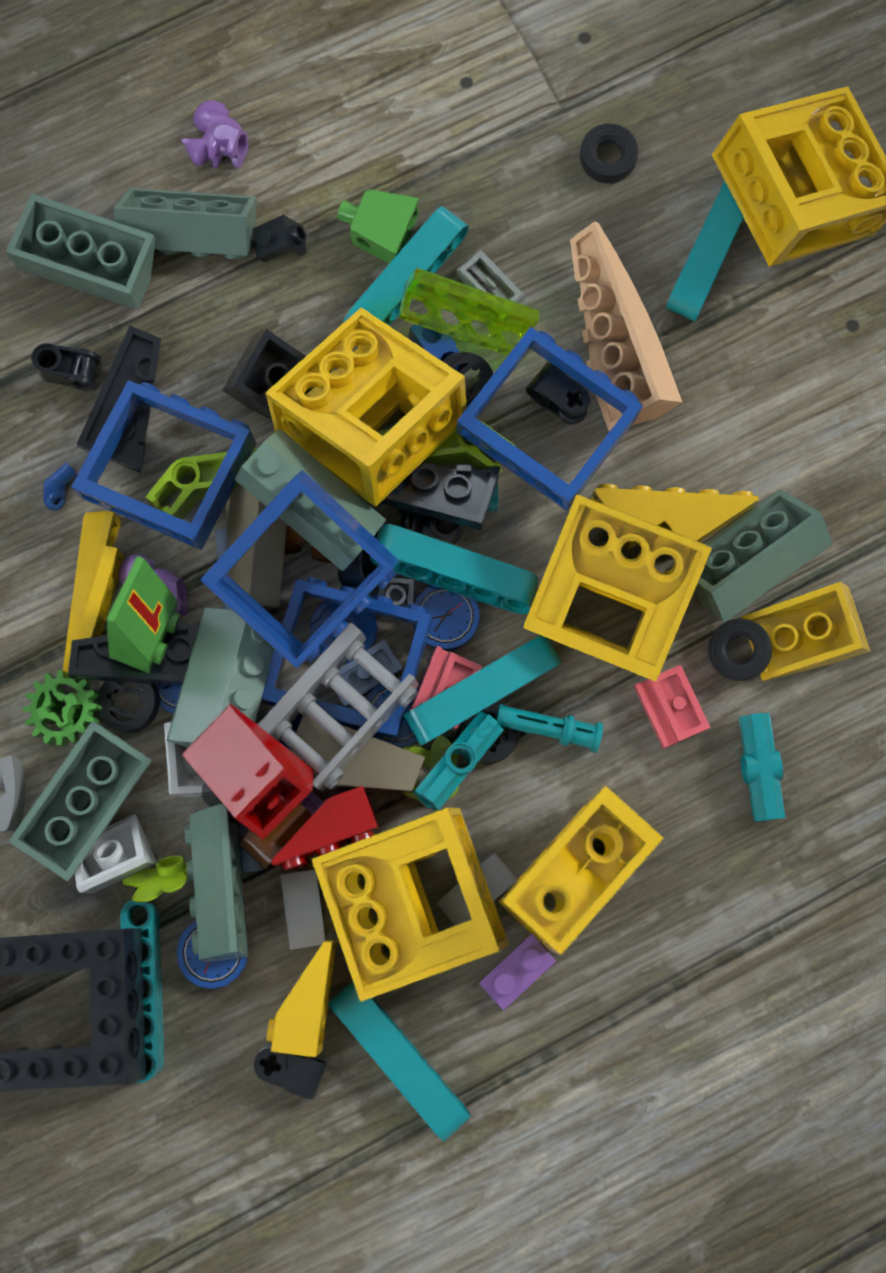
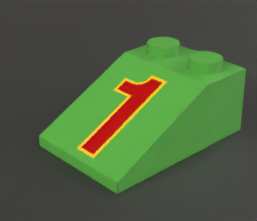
M139 556L136 557L106 619L109 658L149 673L154 663H161L167 645L163 642L168 632L174 634L181 614L177 613L178 600L146 560Z

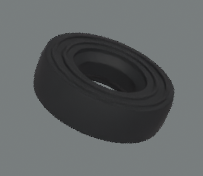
M607 123L594 127L586 134L580 148L582 168L588 176L602 183H616L625 179L633 171L638 159V145L635 137L628 129L618 124ZM606 143L614 144L620 149L621 158L615 163H604L598 158L597 149Z
M738 618L726 621L713 632L708 645V654L713 667L719 674L730 680L747 681L759 676L767 668L772 657V644L762 626L752 620ZM737 637L749 639L754 646L751 658L742 663L733 662L727 656L729 642Z

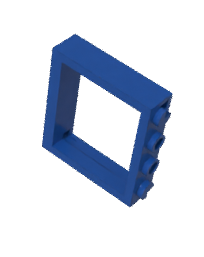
M530 327L457 420V433L567 511L574 502L576 494L582 492L636 421L643 405L639 403V399L635 394L626 389L621 390L613 385L610 378L600 370L593 371L586 366L578 354L571 350L566 352L556 345L555 340L544 331L538 332ZM530 349L623 414L570 484L564 482L476 419Z
M128 380L71 488L81 499L202 550L237 482L234 479L242 465L249 459L256 441L250 431V427L239 420L232 419L229 422L220 418V415L210 408L204 406L201 409L190 406L186 399L178 395L172 394L168 397L161 394L156 387L149 383L141 382L139 385ZM140 402L233 440L191 523L97 484Z
M302 470L293 477L200 580L293 666L298 668L305 660L311 663L322 653L325 648L321 643L328 636L335 639L346 628L348 623L344 619L352 611L358 615L371 602L372 598L368 594L377 585L383 589L397 574L392 569L395 567L398 559ZM302 492L379 563L371 574L304 644L227 575Z
M307 577L306 581L296 579L282 625L294 635L305 595L341 605L355 589L347 586H340L339 590L326 587V582L313 577ZM373 595L371 602L362 611L417 625L401 682L409 674L416 679L432 625L431 614H427V610L418 605L407 604L405 608L394 605L393 600L390 598ZM276 649L271 659L261 701L264 704L273 707L288 692L277 689L286 658ZM316 699L315 703L340 725L359 730L367 721L357 710ZM400 705L375 735L398 741L405 719L403 714L407 712L408 705L405 708Z

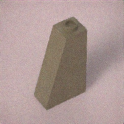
M241 485L232 490L226 502L228 549L266 508L262 502ZM280 518L269 527L229 571V577L268 612L279 608L287 528V524Z
M306 713L303 714L296 734L329 763L343 746ZM342 726L352 736H354L357 732L353 729ZM371 737L342 770L345 774L335 787L355 789L363 786L367 790L412 793L414 786L418 787L425 779L428 767L422 766L425 757ZM289 749L293 754L300 758L294 751ZM314 770L315 779L319 774Z

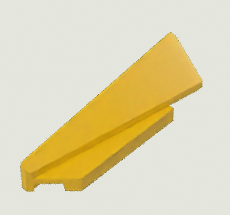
M111 511L87 512L83 516L63 671L67 673L69 670L72 640L102 636L119 580V568L125 559V555L118 548L114 547L122 521Z

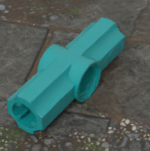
M481 711L474 717L413 792L422 804L435 812L442 808L503 732L499 722L489 714ZM459 754L463 756L467 762V768L460 769L455 767L451 762V755Z
M770 713L738 717L743 749L740 766L743 781L748 785L753 822L786 818L780 781L783 779V764L779 751L775 750Z

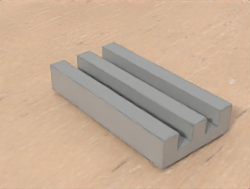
M482 250L457 269L456 275L499 320L505 317V313L511 312L517 303L520 304L524 301L525 295ZM479 262L512 297L508 299L475 264ZM468 270L499 300L502 306L467 272Z

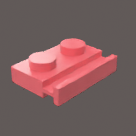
M439 646L434 647L418 686V693L413 699L409 711L481 670L482 666L453 652L449 653ZM460 724L454 726L451 730H457Z
M681 664L660 673L656 682L647 679L633 686L662 749L711 728Z

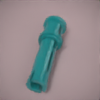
M499 704L495 720L499 722L501 727L558 739V743L562 746L567 747L569 744L586 747L592 753H597L603 734L602 722L597 721L595 724L577 721L571 715L564 716L561 719L503 706V704Z

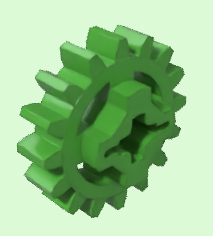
M58 670L57 678L52 674L46 673L44 674V684L37 681L33 682L37 690L35 694L26 693L25 695L26 698L31 700V705L23 707V711L31 713V717L25 721V724L31 727L36 726L32 735L38 738L44 736L43 743L53 745L56 741L57 746L66 747L69 739L71 743L76 744L80 739L79 734H83L92 721L99 723V720L93 717L94 712L102 710V706L93 703V700L100 696L99 692L94 690L88 691L92 685L91 681L70 679L68 673L63 670ZM63 686L73 687L78 693L68 694L67 690L63 689ZM56 723L62 731H54L47 724Z

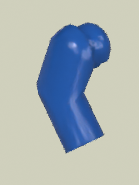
M67 462L43 483L44 504L53 511L63 508L66 502L65 485L77 475Z

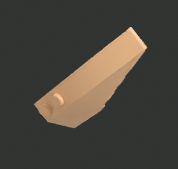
M594 221L570 239L575 281L580 283L581 297L578 298L579 312L584 313L586 328L582 330L583 343L588 344L590 360L586 361V366L593 371L600 370L610 378L613 385L621 390H629L636 395L639 403L643 405L638 418L633 423V425L657 419L683 402L659 338L638 292L598 222ZM596 395L608 431H611L623 414Z

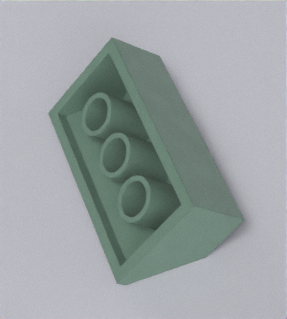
M128 188L113 208L114 221L155 235L154 250H159L162 254L172 255L181 251L192 252V255L197 257L224 254V257L228 259H240L248 255L253 245L257 196Z
M31 193L6 253L19 270L138 310L151 280L156 237L153 234Z
M280 428L260 445L242 465L234 479L267 507L293 477L303 470L373 536L386 521L383 516ZM303 492L279 517L342 571L363 550Z
M779 489L704 543L710 546L712 550L696 585L694 595L705 609L725 623L833 544L822 513Z
M203 609L166 741L188 748L230 703L255 722L274 647L233 610Z
M92 721L8 842L69 882L152 760L108 729Z
M218 804L190 814V825H185L187 847H192V860L187 861V874L189 882H194L195 896H190L189 906L191 917L196 918L197 932L192 933V948L194 955L199 954V960L203 962L248 957L238 820L224 804Z

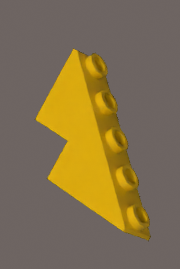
M600 484L593 491L591 499L695 541L702 542L751 510L758 502L759 497L753 496V493L750 491H736L733 495L719 494V491L715 489H703L699 493L685 492V489L679 487L666 488L665 491H652L651 487L643 485L633 486L631 489H618V486L614 484ZM627 541L623 546L628 551L639 543Z

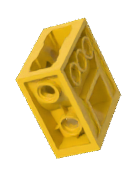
M848 86L739 114L712 154L769 267L873 236L886 223V155ZM836 121L841 126L842 131L833 129L830 126L831 123ZM844 150L851 152L855 159L848 157ZM859 176L866 177L871 182L872 187H865L860 182Z
M363 308L357 310L266 392L275 432L280 428L346 486L375 507L457 429V420L466 410L465 376ZM358 345V348L353 352V348ZM313 388L308 394L305 395V392L308 389ZM400 409L406 413L384 436L376 432L397 410Z
M576 494L523 628L656 682L712 548L701 542ZM600 527L606 530L609 537L607 543L603 546L593 545L588 537L591 529ZM627 541H636L641 545V553L634 559H627L621 553L623 544ZM663 554L671 555L674 560L672 568L666 572L658 571L654 566L657 557ZM578 586L643 611L628 647L564 622Z
M604 786L584 804L518 878L517 882L501 897L498 903L548 950L561 955L662 841L663 837L608 787ZM594 838L599 839L604 844L605 849L602 856L593 850L592 843ZM547 892L553 895L556 902L551 912L547 911L543 904V899Z
M445 808L311 859L360 1002L496 953L510 945L460 808ZM448 851L472 919L439 931L415 863ZM361 874L365 878V888L360 884ZM372 909L377 913V923L372 918ZM384 944L390 950V958L384 953Z

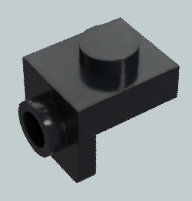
M281 215L253 228L256 259L262 262H267L287 252H292L300 257L307 254L305 244L307 237L303 226L285 215Z

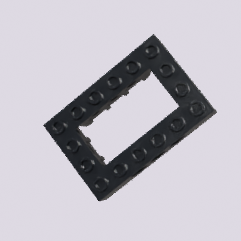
M141 928L0 938V975L89 969L91 1043L69 1048L55 1045L34 1050H28V1047L0 1051V1091L122 1085L146 1079Z

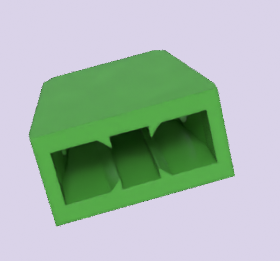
M369 189L365 191L359 206L343 200L338 210L337 219L351 224V242L355 246L390 264L408 243L419 216V200L411 196Z

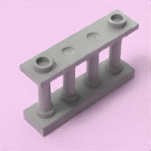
M352 622L258 724L278 742L283 741L319 774L313 780V785L322 792L327 787L332 789L340 782L345 774L342 771L398 707L401 705L405 708L418 693L415 689L419 684L415 677L409 674L401 682L364 650L365 645L363 643L366 637ZM347 660H355L392 693L378 709L340 677L341 672L339 669ZM324 686L326 688L331 687L367 719L354 736L315 703V695ZM299 713L302 715L306 713L343 746L329 763L291 730L292 725L290 723Z

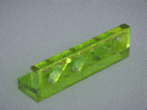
M415 268L405 283L398 319L509 355L515 346L508 344L502 333L508 331L519 335V342L529 328H534L539 322L540 311ZM411 299L422 302L428 312L422 315L410 311ZM445 310L454 313L459 323L455 325L446 323L440 313ZM475 321L484 323L490 333L485 336L478 334L471 323Z

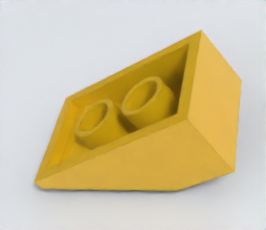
M841 581L741 616L742 619L752 620L762 626L771 640L772 657L767 668L760 674L763 682L838 663L871 652L850 588ZM749 640L752 651H754L753 643Z
M328 940L323 942L277 1011L274 1019L270 1018L267 1029V1041L272 1042L271 1052L317 1057L323 1050L337 941Z

